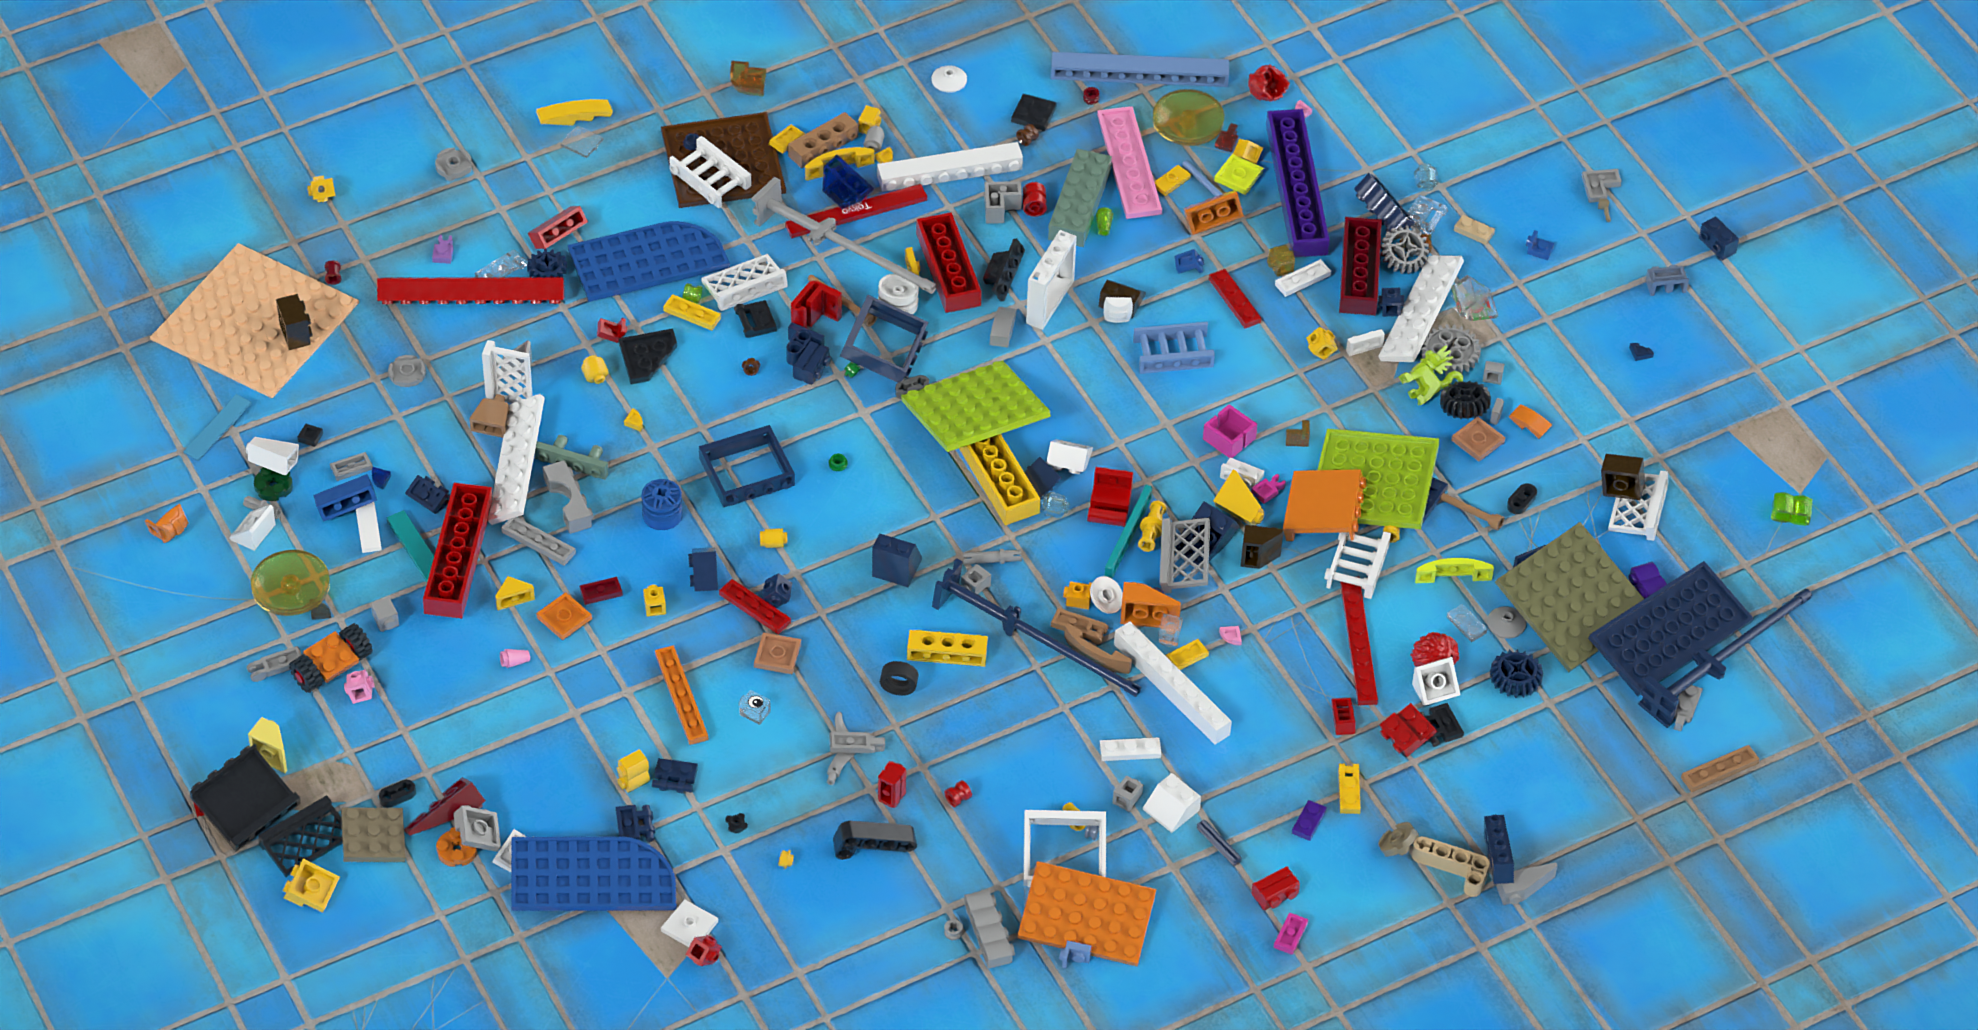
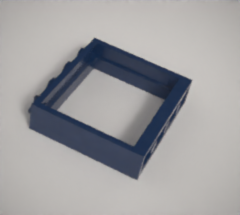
M867 295L840 357L898 383L903 381L904 377L908 379L912 370L909 365L913 366L918 357L915 355V352L919 353L923 343L920 341L921 339L925 341L928 331H925L929 322ZM867 313L917 335L902 368L853 346Z
M770 425L699 446V459L723 508L795 486V473ZM768 444L782 474L725 492L710 461Z

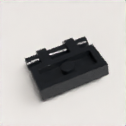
M1448 703L1429 708L1430 715L1428 716L1420 712L1431 724L1435 723L1437 727V733L1427 740L1431 742L1433 747L1440 744L1439 737H1442L1445 743L1463 737L1464 732Z

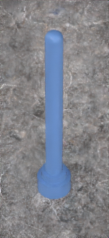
M1189 161L1183 162V167L1215 197L1223 194Z

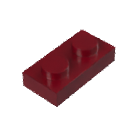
M617 577L579 586L585 605L622 596V589Z

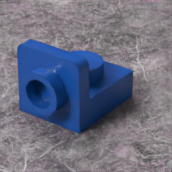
M1534 230L1532 236L1529 235L1526 241V246H1528L1527 254L1548 260L1554 248V243L1537 238L1538 231Z
M1195 249L1174 256L1176 270L1179 274L1194 268L1199 273L1203 272L1202 265H1204V259L1201 254L1198 255Z

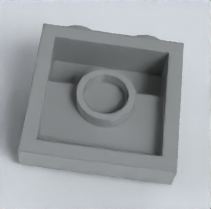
M467 805L461 806L454 812L455 830L461 833L462 845L496 852L501 848L496 812L472 808Z

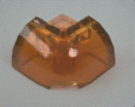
M731 61L730 81L733 88L745 95L764 97L767 69L749 67V62Z

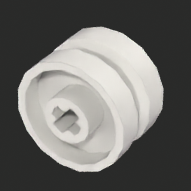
M894 273L884 276L879 281V300L912 315L917 311L919 286Z

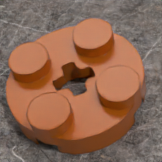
M455 827L441 835L436 843L440 861L450 867H455V865L462 864V866L467 865L477 855L476 847L462 845L461 833L456 831ZM454 846H460L461 849H460V850H459V849H456V850L454 851V850H453V847H454Z

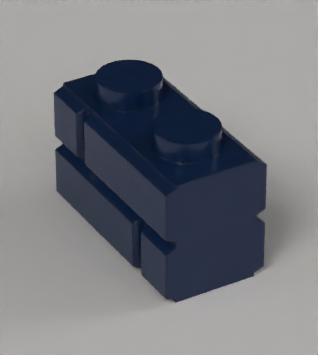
M810 341L793 366L794 379L803 380L810 385L814 384L816 379L819 380L823 374V368L825 366L828 367L831 362L830 349Z

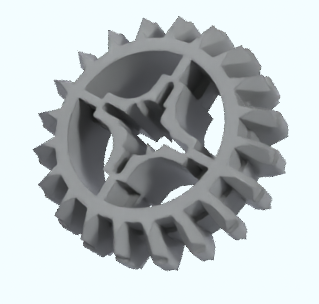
M1401 225L1398 226L1397 230L1392 228L1391 233L1387 232L1386 237L1381 241L1383 244H1381L1380 249L1383 251H1381L1380 255L1385 257L1383 263L1389 262L1387 267L1391 268L1393 266L1394 272L1399 269L1401 274H1404L1405 270L1408 274H1411L1412 270L1417 272L1419 267L1422 268L1424 266V262L1428 260L1427 256L1429 255V250H1427L1429 244L1424 243L1426 237H1420L1422 232L1415 233L1416 229L1409 230V226H1406L1404 230ZM1403 238L1401 243L1391 244L1394 240ZM1418 256L1413 261H1407L1408 257Z

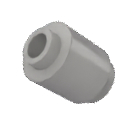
M872 126L867 131L864 148L874 149V153L881 150L885 136L881 127Z

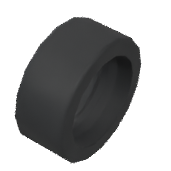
M892 661L883 666L879 682L885 691L894 695L905 696L915 691L919 674L908 663ZM891 676L902 677L906 680H897L892 678Z

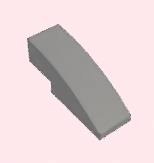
M998 307L990 333V345L1008 348L1017 309Z

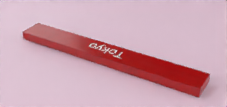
M918 184L810 214L807 217L818 223L827 218H834L836 226L927 201V195L922 185ZM791 220L785 221V227L791 238L811 232Z

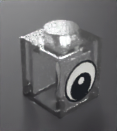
M752 690L746 696L743 695L738 704L740 706V715L758 725L771 712L770 699Z

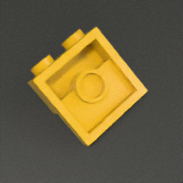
M303 859L300 865L295 864L290 874L294 877L292 881L288 880L283 888V892H286L284 899L301 907L303 904H306L323 913L340 877Z

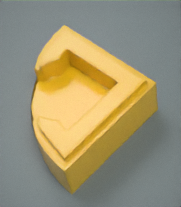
M888 147L876 153L875 159L880 164L892 162V149Z
M632 408L624 420V425L641 432L643 420L640 413Z

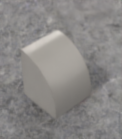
M1486 361L1482 382L1501 385L1505 364Z

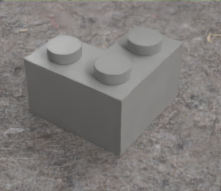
M1021 181L985 182L984 203L986 223H1004V210L1021 209Z

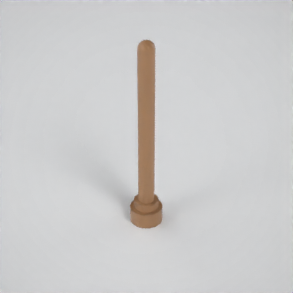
M809 275V276H808V281H809V282H810V281H819V282L825 284L824 282H822L821 280H819L818 278H816V277L813 276V275ZM842 295V304L858 315L861 308ZM867 313L863 323L871 327L876 322L877 317Z
M1445 493L1441 495L1440 500L1487 521L1490 527L1497 531L1504 523V516L1499 514L1490 515Z

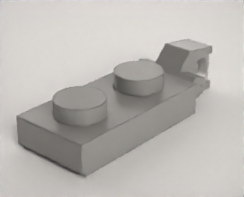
M1691 685L1679 694V702L1674 719H1676L1674 730L1682 731L1684 723L1692 721L1703 688Z
M830 732L829 735L830 752L875 753L885 749V738L874 737L867 732Z

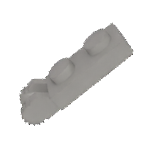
M295 646L253 661L246 668L248 672L252 673L250 676L252 681L257 682L264 680L266 677L290 670L289 663L302 654L299 647Z

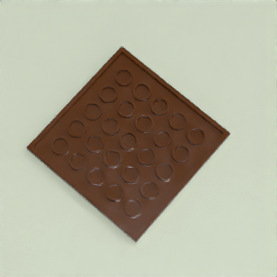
M767 112L661 126L669 168L671 156L681 161L696 151L688 150L683 145L685 137L693 133L699 137L703 136L751 174L750 188L745 190L737 185L721 196L722 202L752 198L774 177L780 179L781 193H786L777 151L769 145L773 135ZM700 156L686 167L693 171L708 160ZM712 166L700 174L699 177L705 181L718 172L719 169ZM671 172L679 208L711 204L704 196ZM724 176L710 186L718 190L732 179Z

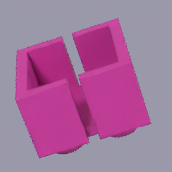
M1228 404L1218 413V417L1215 415L1204 424L1203 440L1228 458H1233L1242 451L1243 447H1247L1256 439L1257 423Z

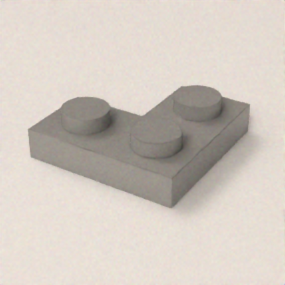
M1618 169L1582 172V180L1589 203L1599 202V199H1607L1608 196L1605 188L1621 187Z

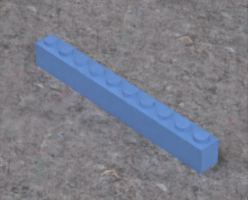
M1052 52L1051 79L1228 87L1229 60Z

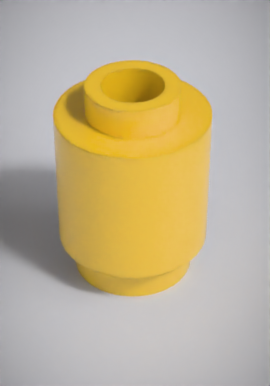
M783 528L760 531V546H765V548H784V544H787V532H783Z

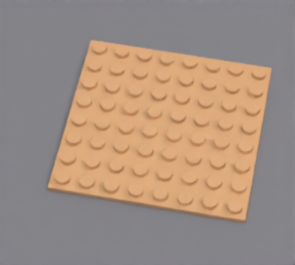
M238 243L150 336V340L267 397L273 398L359 304V300ZM298 294L300 301L303 300L305 303V314H309L311 324L308 326L311 327L313 336L310 337L311 345L289 350L279 325L276 299Z

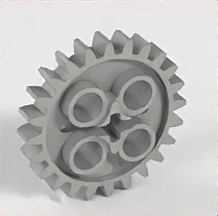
M1446 324L1445 328L1439 325L1438 330L1432 328L1431 333H1428L1421 347L1420 355H1422L1423 359L1426 351L1432 350L1436 353L1443 346L1447 345L1444 352L1451 350L1448 357L1453 356V359L1446 361L1452 363V365L1445 366L1447 368L1445 375L1454 370L1462 374L1463 369L1469 372V368H1474L1475 363H1478L1481 345L1478 344L1479 339H1475V334L1469 335V329L1463 331V326L1456 329L1455 324L1452 328H1449L1448 324Z

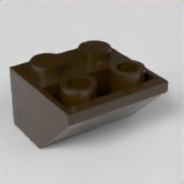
M1245 525L1240 567L1260 569L1281 556L1284 529Z

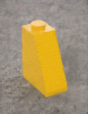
M1233 469L1213 502L1218 508L1248 525L1260 524L1264 518V510L1237 471Z

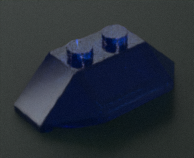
M837 154L823 166L822 191L841 209L861 204L874 192V188Z

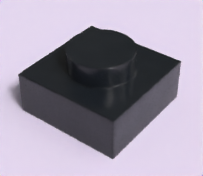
M305 423L297 436L298 442L315 447L323 435V429Z

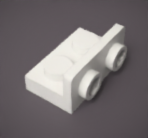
M1231 457L1226 464L1223 463L1221 466L1220 478L1226 480L1234 469L1250 490L1264 476V470Z

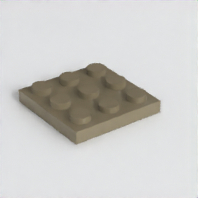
M341 808L344 862H405L403 808Z

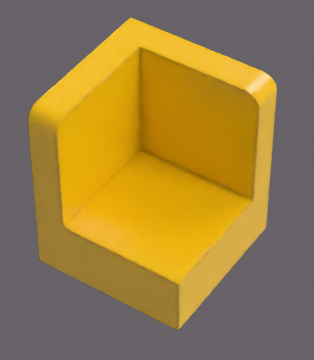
M1239 139L1233 155L1257 164L1263 147L1249 140Z

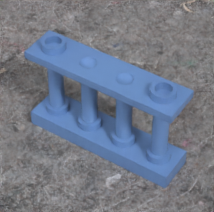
M1196 322L1134 328L1133 343H1141L1143 356H1140L1139 360L1140 374L1214 367V350H1206L1203 338L1207 337L1208 323ZM1196 338L1199 351L1188 352L1185 339ZM1177 339L1180 352L1169 353L1167 340ZM1159 341L1162 354L1151 355L1148 342Z

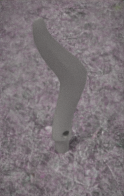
M837 712L835 716L836 731L848 732L842 719V713ZM855 753L836 754L827 771V784H835V780L840 776L843 766Z

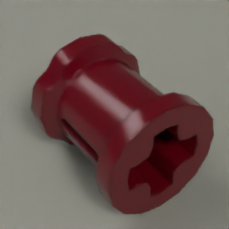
M336 260L327 261L324 265L327 273L325 281L330 285H336L341 282V275L339 274L341 270L340 262Z

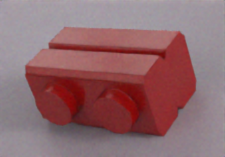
M889 761L884 770L878 775V800L891 808H896L900 799L906 794V769L899 763Z
M1284 867L1253 883L1251 893L1263 910H1267L1270 907L1274 909L1286 899L1292 900L1298 895L1300 882L1288 867Z

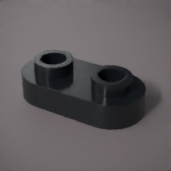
M1529 483L1520 485L1508 499V511L1513 514L1525 512L1536 499V487Z

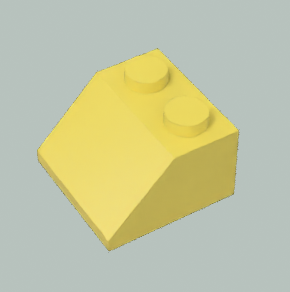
M261 717L248 733L250 747L256 744L258 752L268 764L285 774L287 772V765L279 725L273 720Z

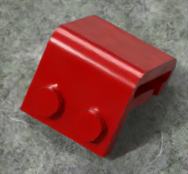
M810 281L791 302L792 323L805 328L807 326L812 327L821 315L838 322L842 318V292L819 281Z
M1095 467L1094 485L1087 522L1125 527L1132 496L1133 472Z

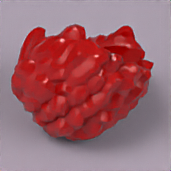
M1270 64L1259 67L1254 74L1249 75L1248 87L1250 93L1260 101H1277L1283 97V93L1288 90L1290 85L1285 74Z
M1431 632L1426 636L1420 637V641L1414 643V649H1412L1410 654L1416 667L1452 657L1454 665L1459 660L1457 642L1452 637L1437 632Z

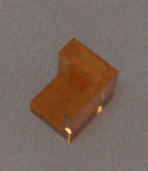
M1302 420L1301 430L1286 429V446L1308 447L1310 420Z

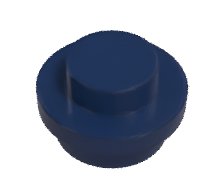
M693 133L688 134L683 141L684 147L688 150H696V139L699 136Z

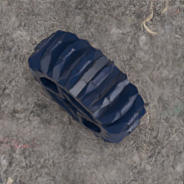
M1510 649L1507 653L1502 651L1500 656H1496L1495 661L1491 664V683H1494L1495 689H1500V694L1506 692L1507 697L1510 694L1514 695L1515 699L1518 695H1521L1523 698L1526 694L1531 696L1533 691L1536 692L1542 684V664H1539L1538 659H1533V654L1526 655V651L1520 653L1518 649L1515 652H1512Z

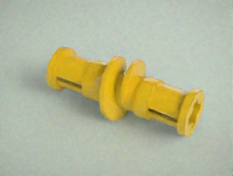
M1162 501L1151 502L1149 507L1150 513L1140 523L1142 538L1139 539L1138 547L1143 551L1150 552L1154 550L1155 539L1162 535V516L1167 509Z

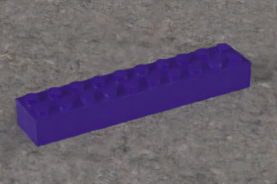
M1303 109L1267 111L1266 129L1291 256L1294 258L1328 255L1330 240Z

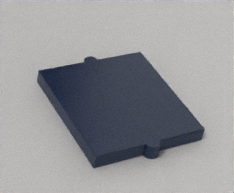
M1041 457L1031 466H1027V470L1024 472L1040 500L1049 491H1052L1053 487L1062 479Z

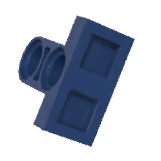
M792 322L788 326V339L790 340L786 346V360L788 364L794 366L810 341L824 346V335Z

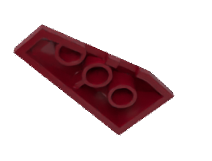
M461 777L442 793L444 796L442 799L433 801L429 805V811L417 816L404 831L411 836L454 820V812L461 806L467 805L472 808L481 809L482 803L486 800L471 781Z

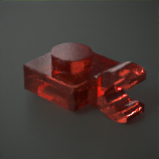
M1231 123L1227 132L1221 130L1215 142V148L1232 153L1238 141L1236 131L1238 125Z

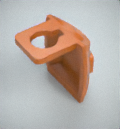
M180 504L169 510L156 524L148 519L145 520L149 532L161 539L163 543L169 542L176 535L181 534L189 524Z

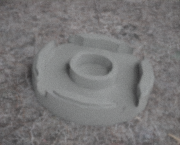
M403 355L395 358V361L389 364L388 374L390 380L395 385L412 387L423 381L426 375V367L424 362L417 359L416 356Z

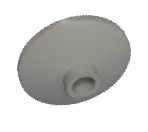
M1498 607L1488 615L1487 625L1494 635L1511 639L1518 637L1524 632L1526 620L1515 608Z

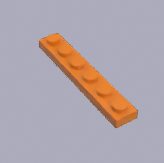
M674 645L655 650L656 659L689 745L707 741L708 733Z

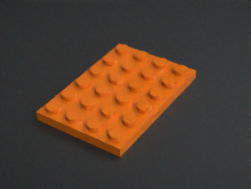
M1037 861L1017 938L1057 948H1065L1067 941L1091 945V956L1138 967L1156 889Z

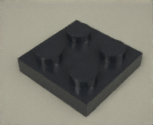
M1023 93L1011 117V122L1023 126L1032 124L1037 130L1045 131L1056 110L1057 102Z

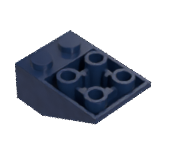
M1204 501L1191 520L1210 519V561L1229 543L1240 526L1234 519ZM1198 525L1194 530L1200 533L1205 528V525ZM1190 533L1184 539L1190 542L1196 536ZM1200 539L1193 546L1199 549L1204 545V542ZM1181 541L1176 546V549L1180 552L1186 544ZM1190 548L1184 555L1189 559L1195 551ZM1199 555L1193 562L1199 565L1204 558Z

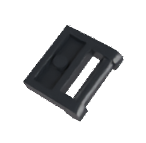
M766 300L746 305L737 304L734 307V311L739 316L743 325L745 337L751 338L777 331V326ZM747 313H750L755 327L750 326L746 316Z

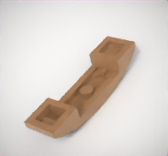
M1069 623L1065 624L1064 637L1073 650L1112 672L1124 674L1131 672L1132 659L1116 650L1112 655L1084 640L1083 631Z

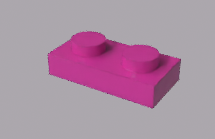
M1289 912L1275 940L1274 948L1293 955L1308 925V919Z

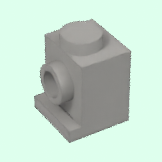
M976 564L961 576V585L979 594L986 587L989 588L991 586V574Z
M1126 775L1113 791V804L1130 812L1132 806L1143 794V784L1137 779H1132Z

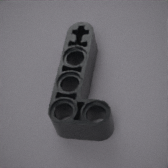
M845 821L839 825L833 837L835 856L841 860L851 858L856 849L910 852L917 848L915 831L911 825Z

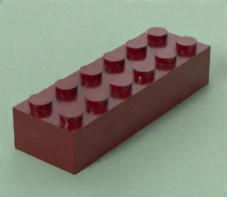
M1345 217L1339 313L1376 316L1382 223L1380 219Z

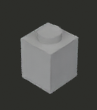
M390 597L371 603L372 615L380 632L399 626L398 613Z

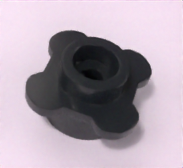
M738 813L737 815L727 816L725 821L728 823V830L732 833H741L747 829L748 824L744 820L745 815Z

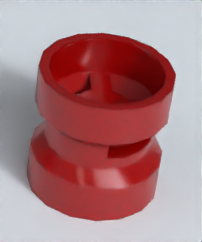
M961 780L955 784V787L946 789L944 795L952 807H957L961 804L962 800L970 799L972 792L968 784Z

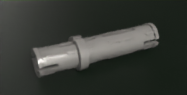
M1021 549L963 552V558H971L964 559L963 561L964 565L1022 562V556H1013L1021 555Z

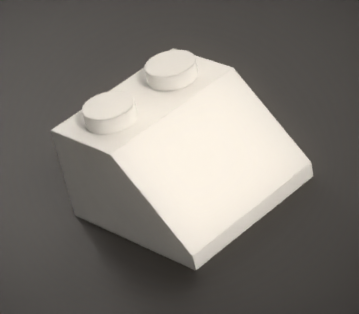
M1058 439L1050 442L1046 463L1055 470L1067 468L1070 473L1080 474V472L1086 471L1093 447Z
M1171 773L1156 786L1145 803L1143 810L1173 833L1200 811L1201 796Z

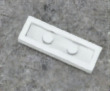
M1320 259L1275 280V286L1286 297L1331 276V270Z
M1160 739L1100 740L1101 761L1161 758Z

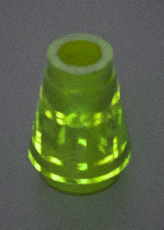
M1099 208L1095 215L1100 235L1106 236L1110 233L1114 215L1109 208Z

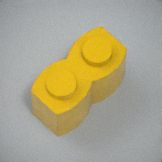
M640 749L618 760L617 772L619 778L617 781L620 788L625 789L628 793L650 781L648 759Z

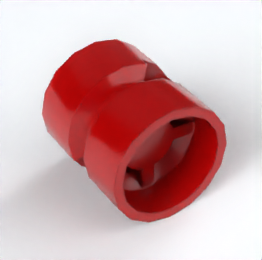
M1038 182L1026 184L1022 189L1023 211L1032 217L1043 215L1047 210L1045 186Z

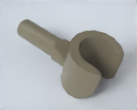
M1599 199L1598 209H1603L1606 221L1611 222L1608 209L1609 200Z

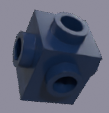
M1382 288V296H1378V307H1382V317L1401 315V306H1404V295H1401L1400 288Z
M779 573L766 579L763 586L762 599L775 608L786 604L791 597L792 582Z

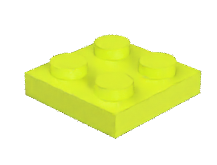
M1232 154L1214 176V181L1246 195L1262 175L1263 167Z

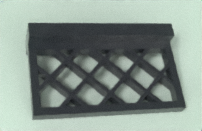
M326 795L258 835V845L268 853L283 875L287 877L291 874L294 866L286 869L283 865L284 859L295 860L297 865H300L301 862L298 863V861L303 859L313 862L343 844L342 837L333 836L335 828L342 829L341 816L331 804V799ZM331 812L334 816V823L322 821L323 816ZM309 824L318 825L317 832L305 831L306 826ZM320 827H332L331 835L319 834ZM292 834L301 835L300 842L288 841L289 836ZM303 837H315L314 846L302 844ZM318 838L329 840V845L326 847L316 846ZM275 844L284 845L282 853L273 852L270 847ZM286 847H297V855L285 854ZM301 848L312 850L311 856L307 858L299 856Z

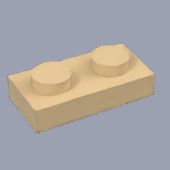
M1462 215L1454 226L1455 232L1484 245L1489 242L1495 232L1494 228L1465 215Z

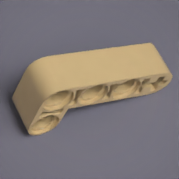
M1418 837L1413 843L1412 859L1414 861L1465 877V894L1470 897H1477L1481 894L1488 876L1490 864L1486 856L1427 837Z

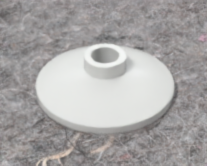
M955 66L940 67L932 74V84L943 92L959 91L967 83L966 73Z
M1101 576L1092 582L1090 595L1094 605L1100 611L1107 614L1119 611L1122 607L1123 593L1116 581L1109 577Z

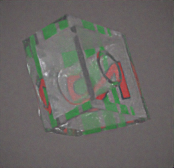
M1466 275L1452 285V298L1456 303V311L1459 316L1465 317L1469 321L1498 317L1489 288L1469 275Z

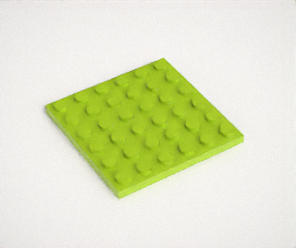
M1003 360L984 367H978L973 371L961 373L952 378L943 379L934 384H928L924 389L918 391L910 390L907 394L901 395L902 402L946 452L1051 417L1050 410Z
M1327 428L1317 470L1361 469L1362 476L1366 478V488L1363 489L1364 501L1360 503L1361 517L1357 520L1358 524L1391 525L1400 528L1421 529L1440 442L1439 438Z

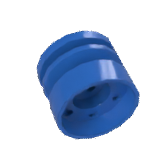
M656 479L646 484L642 489L641 495L644 522L650 528L656 530H668L677 526L682 519L683 513L680 487L674 481L668 479Z

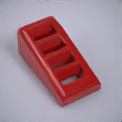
M1351 698L1331 699L1336 735L1355 734L1356 722Z

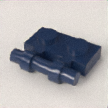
M658 758L654 776L655 779L660 780L653 779L652 787L659 788L661 791L668 789L676 790L677 793H692L693 785L690 784L695 783L698 763Z
M636 805L616 807L619 837H630L640 840V835H644L647 842L654 841L656 832L655 827L652 825L653 812L650 810L649 805H643L642 811H636ZM638 821H644V825L638 826Z

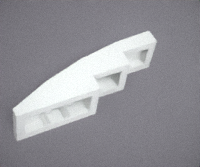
M372 502L356 509L362 553L382 550L375 503Z

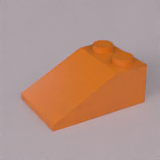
M1124 582L1120 624L1125 625L1131 622L1135 626L1179 630L1181 602L1143 583Z

